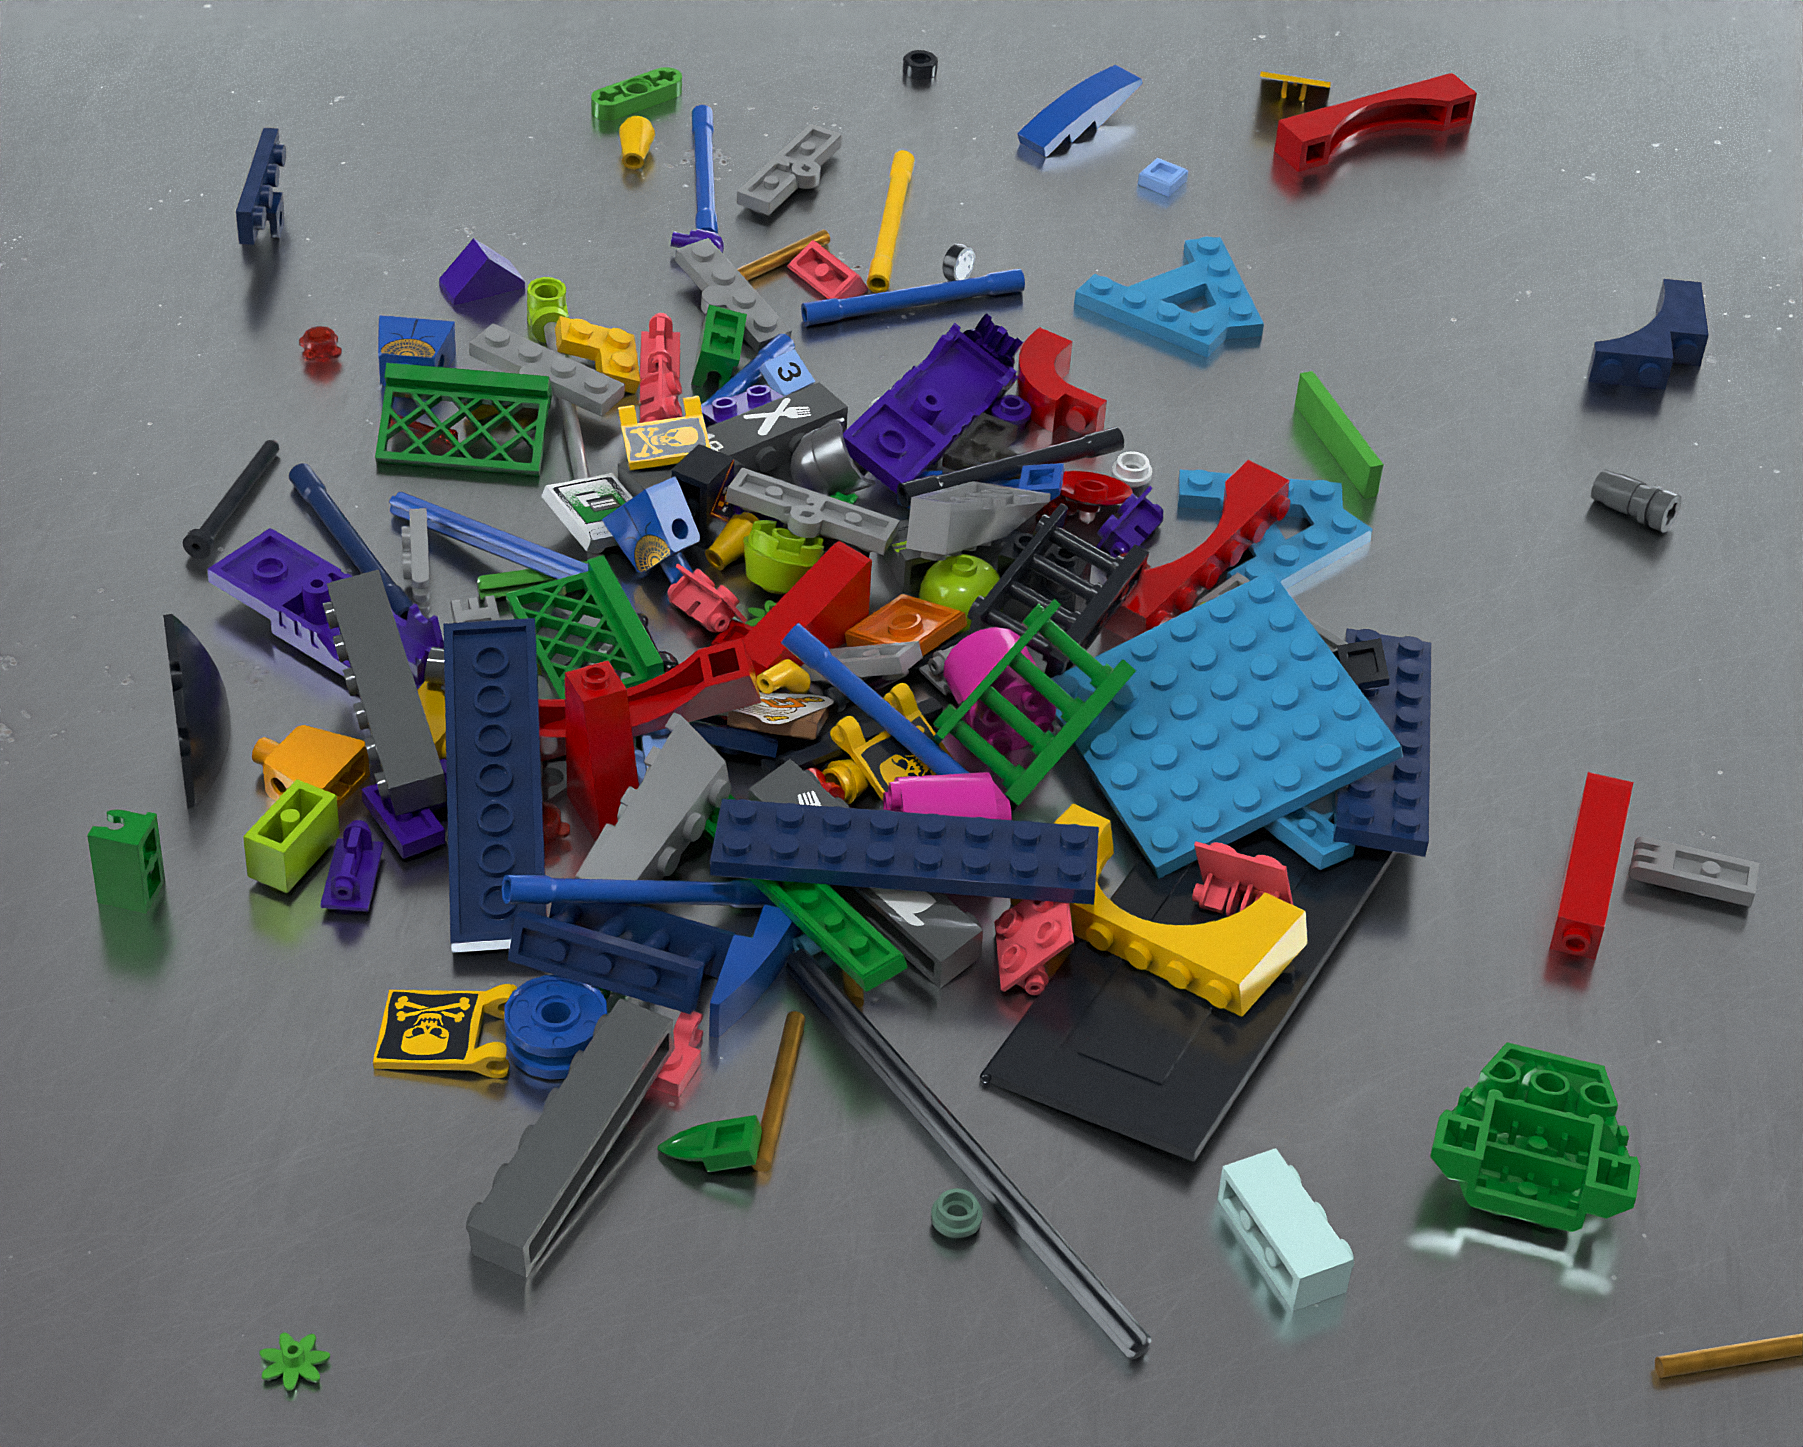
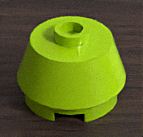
M755 521L750 534L743 539L746 576L770 593L786 594L823 556V538L819 535L813 538L799 537L791 533L789 529L775 528L777 521Z

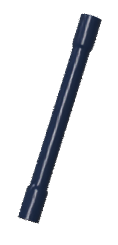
M306 463L294 466L289 473V480L299 494L312 506L361 574L379 569L391 609L396 615L407 621L409 607L413 605L412 601L403 589L395 584L327 493L325 485L311 466Z

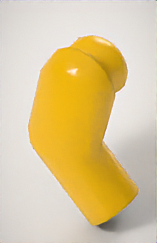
M789 659L779 662L757 676L758 687L765 694H770L780 687L782 690L787 688L790 691L788 694H806L811 685L808 672Z

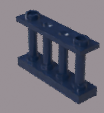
M552 902L549 918L524 910L515 915L508 961L691 1014L697 1007L702 975L706 974L719 978L733 935H736V933L637 904Z

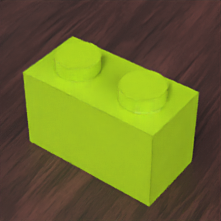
M296 779L243 836L247 876L288 893L340 836L337 795Z

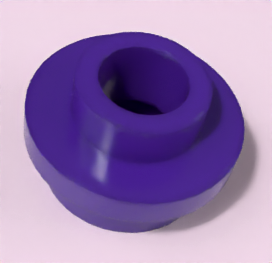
M1007 395L997 399L992 404L991 414L999 428L1006 431H1017L1024 428L1026 422L1030 419L1031 406L1019 396Z

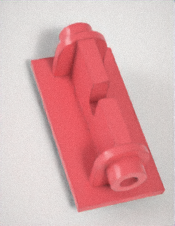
M657 313L650 319L649 332L641 331L640 380L648 373L659 371V359L661 358L664 360L669 372L675 371L680 378V332H673V322L665 313Z
M662 358L659 359V371L648 373L640 380V402L642 404L640 406V423L682 417V410L678 401V395L682 394L679 377L675 371L669 372Z
M680 564L675 566L683 576L677 583L672 584L668 588L667 595L671 605L689 617L691 616L695 621L713 633L726 630L729 621L733 617H736L743 623L747 621L736 608L740 601L730 590L723 585L715 589V583L699 569L692 573Z

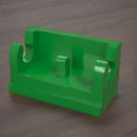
M713 305L708 306L699 337L691 385L702 387L707 380V373L710 371H717L721 374L719 388L730 380L733 367H738L747 314Z
M120 809L107 811L108 821L121 823L124 826L115 830L108 827L92 826L87 835L97 903L147 914L166 882L157 814L147 812L144 815Z

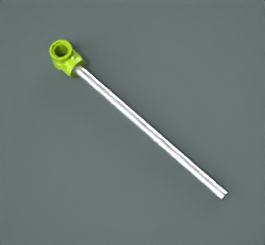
M552 277L536 278L528 284L527 322L531 326L532 333L537 340L547 343L548 349L565 356L564 353L557 352L555 326L560 316L569 318L566 304V286L560 280ZM558 397L574 480L590 477L576 405ZM605 548L592 550L590 552L593 554H599L603 552Z

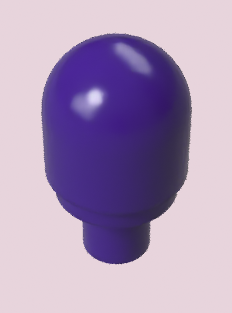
M691 229L689 235L673 231L671 247L681 248L709 238L722 253L724 251V242L715 232Z

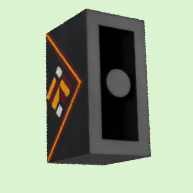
M698 444L671 470V478L675 476L678 480L700 534V542L695 544V546L707 550L733 516V504L725 502L728 486L734 480V458Z

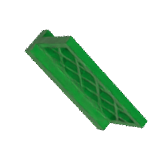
M386 363L384 375L386 387L375 453L376 463L540 477L548 409H551L552 402L549 376ZM394 397L412 398L419 407L400 419L393 411ZM441 401L453 402L459 411L444 422H441L430 410ZM482 404L493 405L500 414L482 426L471 412ZM522 408L539 409L537 420L524 430L512 417ZM426 414L435 424L436 428L421 439H418L407 426ZM466 417L477 431L459 443L448 429ZM392 418L396 424L390 427ZM504 421H507L518 434L500 446L489 432ZM400 431H403L413 442L403 452L387 451L388 440ZM533 433H535L534 441L530 438ZM441 434L454 446L443 456L432 455L425 447ZM484 437L495 451L484 459L472 458L466 449ZM522 441H525L533 450L532 462H514L507 452Z
M604 555L587 559V572L505 593L506 603L514 619L535 618L536 634L542 626L559 631L554 639L536 635L537 663L556 699H565V672L579 669L584 661L594 664L609 661L613 669L630 673L631 677L621 679L626 689L664 674L663 660ZM583 588L586 592L581 601L565 597L566 593ZM532 602L545 604L540 612L525 609L521 606ZM556 607L572 611L567 620L551 616ZM583 615L601 619L596 627L578 623ZM570 634L587 638L582 647L565 642ZM598 642L615 646L610 655L593 650ZM556 653L573 658L568 666L550 662Z

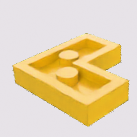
M560 316L555 326L557 352L595 361L596 371L624 383L625 392L635 394L640 384V374L634 334L627 333L619 328L610 329L590 324L583 319H570Z

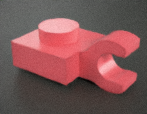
M695 1011L691 1014L680 1013L673 1030L675 1049L652 1083V1088L678 1098L681 1096L701 1064V1050L696 1049L703 1036V1030L697 1029L703 1019V1014Z

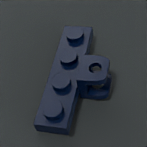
M263 128L236 209L239 244L254 245L259 230L265 229L266 221H269L271 238L280 239L284 226L283 192H273V187H278L279 166H285L286 146L285 144H280L278 128Z

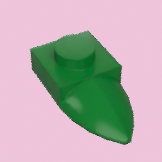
M756 1115L708 1122L675 1134L658 1145L657 1150L674 1159L703 1162L708 1172L756 1165L762 1127Z

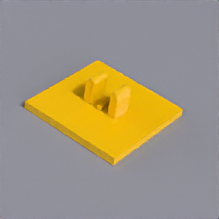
M1263 71L1260 73V77L1283 80L1282 98L1287 97L1289 81L1294 82L1293 86H1297V83H1302L1300 101H1303L1306 97L1308 84L1331 88V82Z

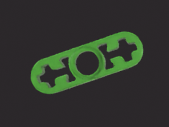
M661 67L598 89L591 95V113L599 120L612 121L675 99L682 94V74L677 69Z

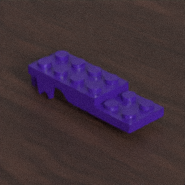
M987 313L981 318L976 328L966 330L963 333L960 331L961 327L954 323L945 335H941L929 355L918 366H913L911 370L909 369L901 380L899 379L892 386L891 390L888 389L843 432L849 456L896 494L899 483L917 479L931 464L935 465L1017 380V371L1013 369L1015 364L1014 357L1023 342L1019 338L1014 339L1010 337L1004 327L995 325L992 317Z
M272 528L267 529L207 569L209 583L271 620V631L274 635L343 677V670L351 668L348 660L339 662L332 636L340 635L338 627L329 629L322 604L331 601L326 583L352 577L350 574L341 572L340 568ZM413 604L409 607L407 621L396 615L393 610L392 612L418 690L425 682V668L432 646L444 649V641L438 617L433 615L427 619L420 612L418 605Z

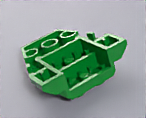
M1509 1042L1480 1071L1478 1083L1473 1088L1467 1086L1460 1093L1458 1105L1452 1111L1446 1109L1439 1116L1430 1154L1431 1159L1447 1178L1459 1182L1463 1196L1471 1207L1486 1210L1495 1215H1506L1537 1223L1543 1227L1557 1228L1569 1232L1582 1229L1587 1214L1607 1219L1633 1209L1641 1168L1637 1156H1629L1626 1148L1629 1140L1626 1126L1618 1125L1615 1115L1619 1105L1605 1066Z

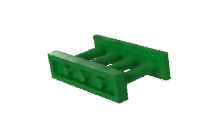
M1055 599L1046 609L1038 603L1021 623L1027 629L1026 632L958 709L950 703L933 723L939 729L931 739L934 743L939 745L950 733L1004 780L1001 784L1007 789L1004 795L1009 799L1012 811L1024 801L1136 672L1124 659L1114 669L1108 663L1103 666L1050 619L1061 606ZM1037 633L1092 679L1089 684L1095 690L1085 702L1078 696L1076 699H1073L1021 653L1023 648ZM1008 666L1062 712L1060 717L1066 724L1056 735L1049 730L1046 733L1042 731L991 686ZM978 700H981L1033 746L1031 751L1037 757L1026 769L1020 764L1014 766L962 720Z

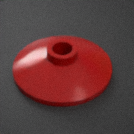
M1064 471L1060 494L1075 501L1077 509L1096 513L1100 511L1101 506H1113L1124 503L1133 491L1123 481L1107 475L1087 471Z

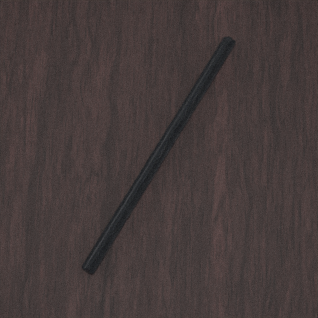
M799 949L795 953H790L786 957V971L1127 1358L1132 1360L1146 1354L1150 1349V1342L1152 1340L1146 1330L805 949Z

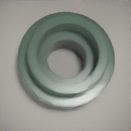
M954 1188L943 1192L934 1202L931 1209L933 1226L940 1233L949 1237L962 1238L970 1236L979 1229L982 1223L983 1212L980 1204L971 1192L964 1189Z

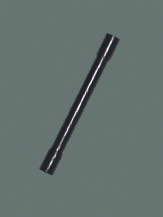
M1112 427L1085 434L1078 439L937 476L929 475L899 483L897 486L898 498L901 505L906 508L911 506V497L972 481L988 484L1021 475L1024 465L1067 463L1082 458H1094L1117 452L1124 448V437L1118 427Z

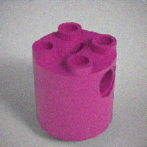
M988 628L963 638L951 649L944 662L943 676L959 707L1021 636L1010 629ZM1025 646L1021 653L1025 657H1027L1033 664H1035L1031 654ZM1008 666L991 686L1042 731L1046 733L1049 730L1053 733L1054 727L1052 722L1056 715V707ZM978 700L964 716L968 725L1002 755L1030 744L981 700Z
M989 772L895 777L894 782H889L888 792L883 793V810L1012 820L1009 799L1006 798L994 783Z

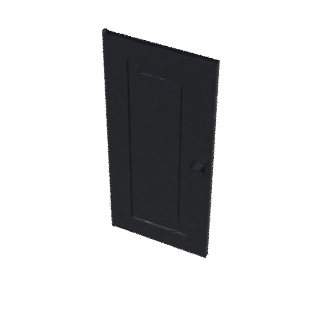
M1334 817L1330 821L1332 824H1334ZM1264 827L1227 844L1237 853L1251 857L1266 855L1286 866L1293 905L1306 912L1307 945L1242 1017L1225 1008L1215 1007L1207 999L1186 989H1179L1169 983L1168 980L1145 969H1138L1130 964L1129 961L1108 951L1099 950L1090 942L1080 938L1049 980L1044 991L1038 995L981 1072V1082L997 1085L1195 1161L1397 852L1355 845L1352 857L1319 870L1285 843L1278 840ZM1142 855L1110 898L1115 905L1133 916L1166 925L1204 924L1229 917L1226 916V906L1223 914L1201 909L1199 903L1192 901L1195 885L1197 883L1203 884L1198 860L1158 879ZM1241 896V899H1240V901H1239V904H1238V907H1237V909H1236L1235 914L1238 913V912H1240L1241 903H1242V900H1243V898H1244V897H1242V896Z

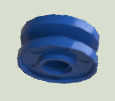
M544 975L526 981L512 992L505 1004L507 1053L514 1065L527 1074L536 1077L566 1079L573 1057L579 1050L585 1051L593 1039V1032L599 1018L603 1014H607L606 999L599 988L558 975Z

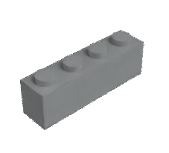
M972 481L911 497L906 549L921 551L920 557L924 559L946 560V555L958 556L961 555L962 550L975 551L977 546H991V541L1006 537L1048 504L1051 494Z
M673 712L665 726L667 730L671 731V734L662 749L655 746L652 747L644 761L645 765L649 767L638 789L628 787L620 800L621 805L618 810L616 826L606 824L575 875L576 879L662 880L665 875L669 876L675 871L680 861V855L691 841H696L701 836L706 820L716 807L720 808L722 799H728L731 784L729 782L726 761L681 715ZM637 904L644 907L649 906V904Z

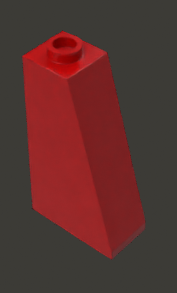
M841 541L836 542L743 638V641L753 663L756 680L759 674L783 660L789 659L800 667L804 664L781 644L785 636L797 623L806 628L828 649L838 648L846 642L845 632L869 616L872 559Z
M609 661L565 672L567 796L595 842L606 824L616 826L618 810L621 805L620 800L630 786L634 789L639 787L627 689Z
M1590 772L1587 773L1571 834L1549 949L1596 960L1605 928L1634 782Z

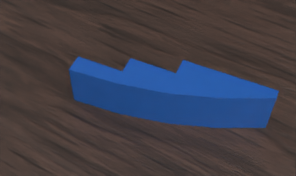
M1113 65L1090 76L1062 94L1017 133L1019 142L1047 157L1064 139L1073 143L1089 126L1098 129L1143 84L1142 79L1117 65Z
M764 904L753 938L733 935L710 1001V1037L719 1038L752 1008L777 978L786 963V957L793 952V939L800 936L802 930L779 907Z

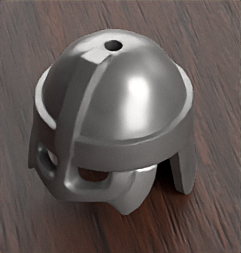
M844 418L833 420L802 437L800 444L792 455L790 466L792 478L797 486L830 497L836 492L847 496L850 493L876 484L874 479L865 477L868 471L856 461H852L843 438V432L847 430L844 427Z

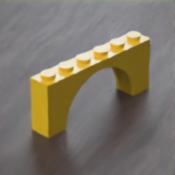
M1073 803L1054 822L1055 824H1078L1099 827L1094 905L1069 903L1073 934L1090 942L1099 950L1108 951L1129 961L1130 964L1138 969H1145L1168 980L1169 983L1179 989H1186L1207 999L1215 1007L1225 1008L1242 1017L1307 945L1305 910L1266 892L1240 912L1204 924L1166 925L1133 916L1115 905L1098 885V879L1103 867L1114 854L1111 821ZM1010 898V903L1015 906L1023 899Z

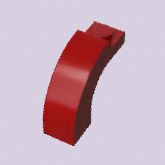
M1039 327L1023 343L1019 353L1016 396H1019L1031 406L1030 419L1052 433L1061 425L1082 435L1104 430L1107 400L1063 380L1069 374L1073 341Z

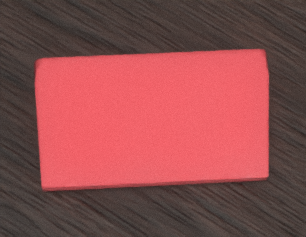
M814 240L787 265L789 270L826 299L856 297L869 290L856 272Z

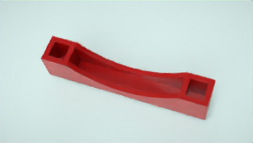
M1448 73L1288 117L1278 121L1274 151L1297 172L1328 164L1332 155L1343 145L1369 133L1404 128L1437 131L1457 128L1471 124L1477 93L1456 75Z
M1247 460L1225 481L1223 515L1218 526L1206 541L1190 553L1173 562L1144 570L1142 579L1104 628L1130 640L1177 617L1181 613L1189 611L1195 599L1205 589H1211L1216 584L1219 576L1229 566L1233 567L1238 563L1243 552L1251 544L1260 542L1266 530L1276 520L1281 521L1285 517L1291 503L1288 498L1290 480Z
M742 638L698 649L684 662L668 672L645 683L627 688L633 737L665 729L673 712L681 715L687 722H692L761 703L754 666ZM539 699L542 762L566 755L565 699Z

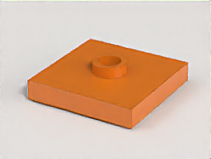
M901 594L847 630L845 638L849 647L919 641L922 656H924L965 628L967 620L965 612Z

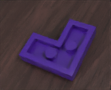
M444 758L440 760L447 785V764ZM377 783L362 788L363 804L403 859L445 843V829L432 812L447 807V802L396 816L391 798L381 800Z

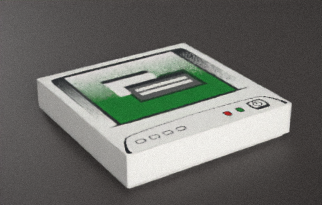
M613 473L546 485L541 496L586 551L618 545L602 519L633 498Z

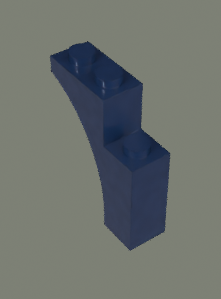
M1663 279L1656 307V317L1650 323L1629 335L1594 343L1587 373L1588 382L1666 390L1672 364L1701 366L1709 336L1702 283Z

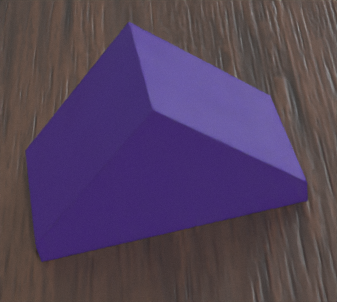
M473 238L439 278V286L455 306L525 288V280L508 259Z

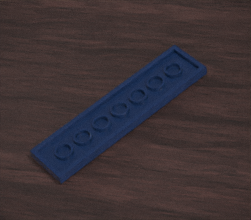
M535 618L443 623L452 953L510 949L515 915L524 910L547 917V904H505L502 898V882L505 875H546Z
M1347 628L1344 641L1348 644L1378 638L1382 640L1389 675V685L1361 690V692L1400 743L1403 757L1336 790L1333 841L1425 857L1429 844L1431 642L1422 641L1413 636L1396 637L1379 634L1371 629L1355 630Z
M722 799L710 859V876L1094 905L1099 827L988 819L984 817L948 816L933 813L922 814L889 810L855 809L840 806L828 807L762 802L746 799Z

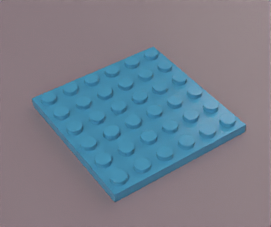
M1272 570L1095 656L1094 658L1103 666L1108 663L1113 669L1124 659L1136 672L1072 744L1158 879L1197 860L1194 847L1195 841L1208 845L1213 842L1227 845L1403 757L1400 743ZM1077 666L1063 672L1060 676L1057 675L1051 678L1073 699H1076L1078 696L1085 702L1095 690L1089 684L1092 679ZM1056 708L1055 719L1062 728L1066 722L1060 717L1062 712Z

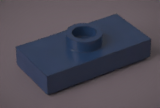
M714 715L690 722V725L709 744L717 745V748L722 752L740 755L746 751L776 757L779 735L729 727L727 725L728 717L723 715Z

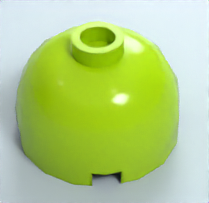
M966 554L951 555L946 557V560H938L926 572L919 591V599L965 612L967 626L954 634L957 635L970 629L972 620L968 619L967 615L973 602L979 595L986 597L999 581L1000 576L990 563L978 557Z

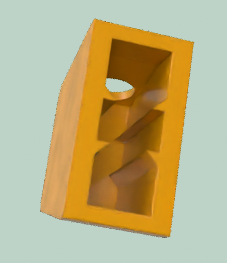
M306 725L297 726L281 743L262 737L257 741L252 751L253 762L263 766L265 792L275 801L298 779L337 795V807L339 809L370 776L369 757L363 740Z

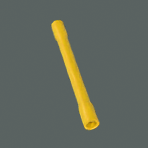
M905 150L894 154L891 165L890 184L875 254L871 261L867 278V287L874 293L887 291L890 284L894 250L907 187L911 181L915 162L914 156Z

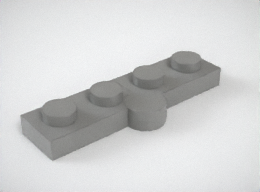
M809 124L737 191V204L750 208L757 213L770 215L798 187L804 189L816 187L820 183V166L841 147L842 134Z
M709 238L676 249L675 261L702 291L701 309L705 314L709 305L747 314L743 338L756 353L778 334L783 333L791 338L792 330Z
M494 323L469 343L470 356L506 373L549 376L553 395L600 417L624 397V383Z
M745 468L739 471L728 486L725 502L740 506L745 511L758 512L779 519V521L788 525L787 527L791 533L799 537L813 538L820 534L825 538L838 539L856 545L864 551L876 552L882 555L885 554L897 535L900 520Z

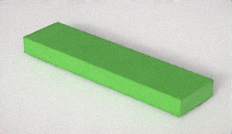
M1313 371L1300 373L1295 406L1363 498L1377 497L1384 464Z

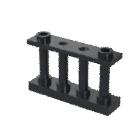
M1060 503L1051 516L1045 514L1041 517L1034 529L1032 540L987 596L979 595L973 602L967 618L972 620L968 636L979 630L986 629L988 625L993 628L1010 629L1019 636L1026 632L1027 629L1020 622L1002 613L1000 610L1010 597L1032 610L1038 603L1045 609L1048 607L1052 600L1021 584L1033 570L1086 600V608L1083 612L1076 610L1073 613L1060 606L1050 619L1064 627V632L1087 651L1142 579L1150 552L1134 544L1124 558L1120 555L1116 558L1062 529L1068 507ZM1054 543L1106 572V578L1108 579L1103 585L1099 582L1093 585L1043 556ZM1039 633L1026 645L1043 656L1042 661L1047 663L1044 673L1049 678L1057 675L1060 676L1063 672L1075 666Z

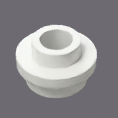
M1129 451L1118 456L1112 465L1111 474L1113 478L1123 481L1131 488H1137L1151 480L1152 467L1149 464V459L1144 454Z

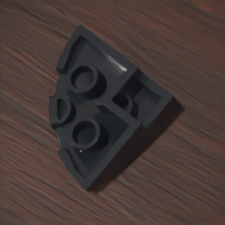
M166 614L163 615L186 804L187 809L196 808L200 804L221 771L228 751L231 733L230 707L226 688L219 670L206 648L176 616Z

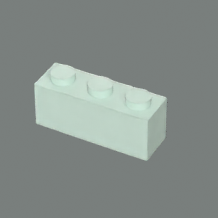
M1275 1148L1223 1166L1217 1200L1291 1310L1296 1311L1346 1293L1354 1266L1352 1250L1344 1239H1339L1328 1223L1323 1207L1318 1202H1313L1302 1186L1297 1170L1292 1165H1287L1278 1150Z

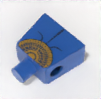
M379 316L378 358L380 384L386 386L384 378L386 363L450 367L456 356L455 321Z
M675 476L643 490L602 519L637 572L643 574L661 566L671 585L677 583L683 576L675 567L677 564L693 573L683 552L700 542V534Z

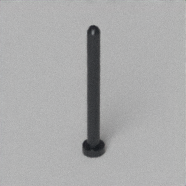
M276 440L265 441L200 529H192L185 536L183 547L190 556L196 559H205L214 550V537L279 452V444Z

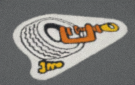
M759 692L761 703L733 711L756 716L765 723L783 724L828 707L834 701L828 697L811 694H765Z

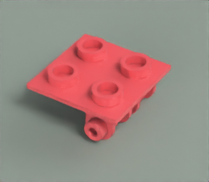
M1195 841L1194 847L1203 884L1197 883L1195 885L1192 901L1199 903L1201 909L1223 914L1226 906V916H1231L1235 914L1241 896L1244 898L1240 911L1258 900L1265 892L1293 905L1287 869L1278 860L1266 855L1251 857L1240 854L1232 847L1223 843L1213 842L1208 845Z
M1023 899L1013 908L1004 911L994 921L1000 984L1003 992L1017 984L1025 989L1028 994L1038 995L1044 991L1045 986L1049 982L1048 974L1045 972V967H1043L1045 963L1074 942L1069 903Z

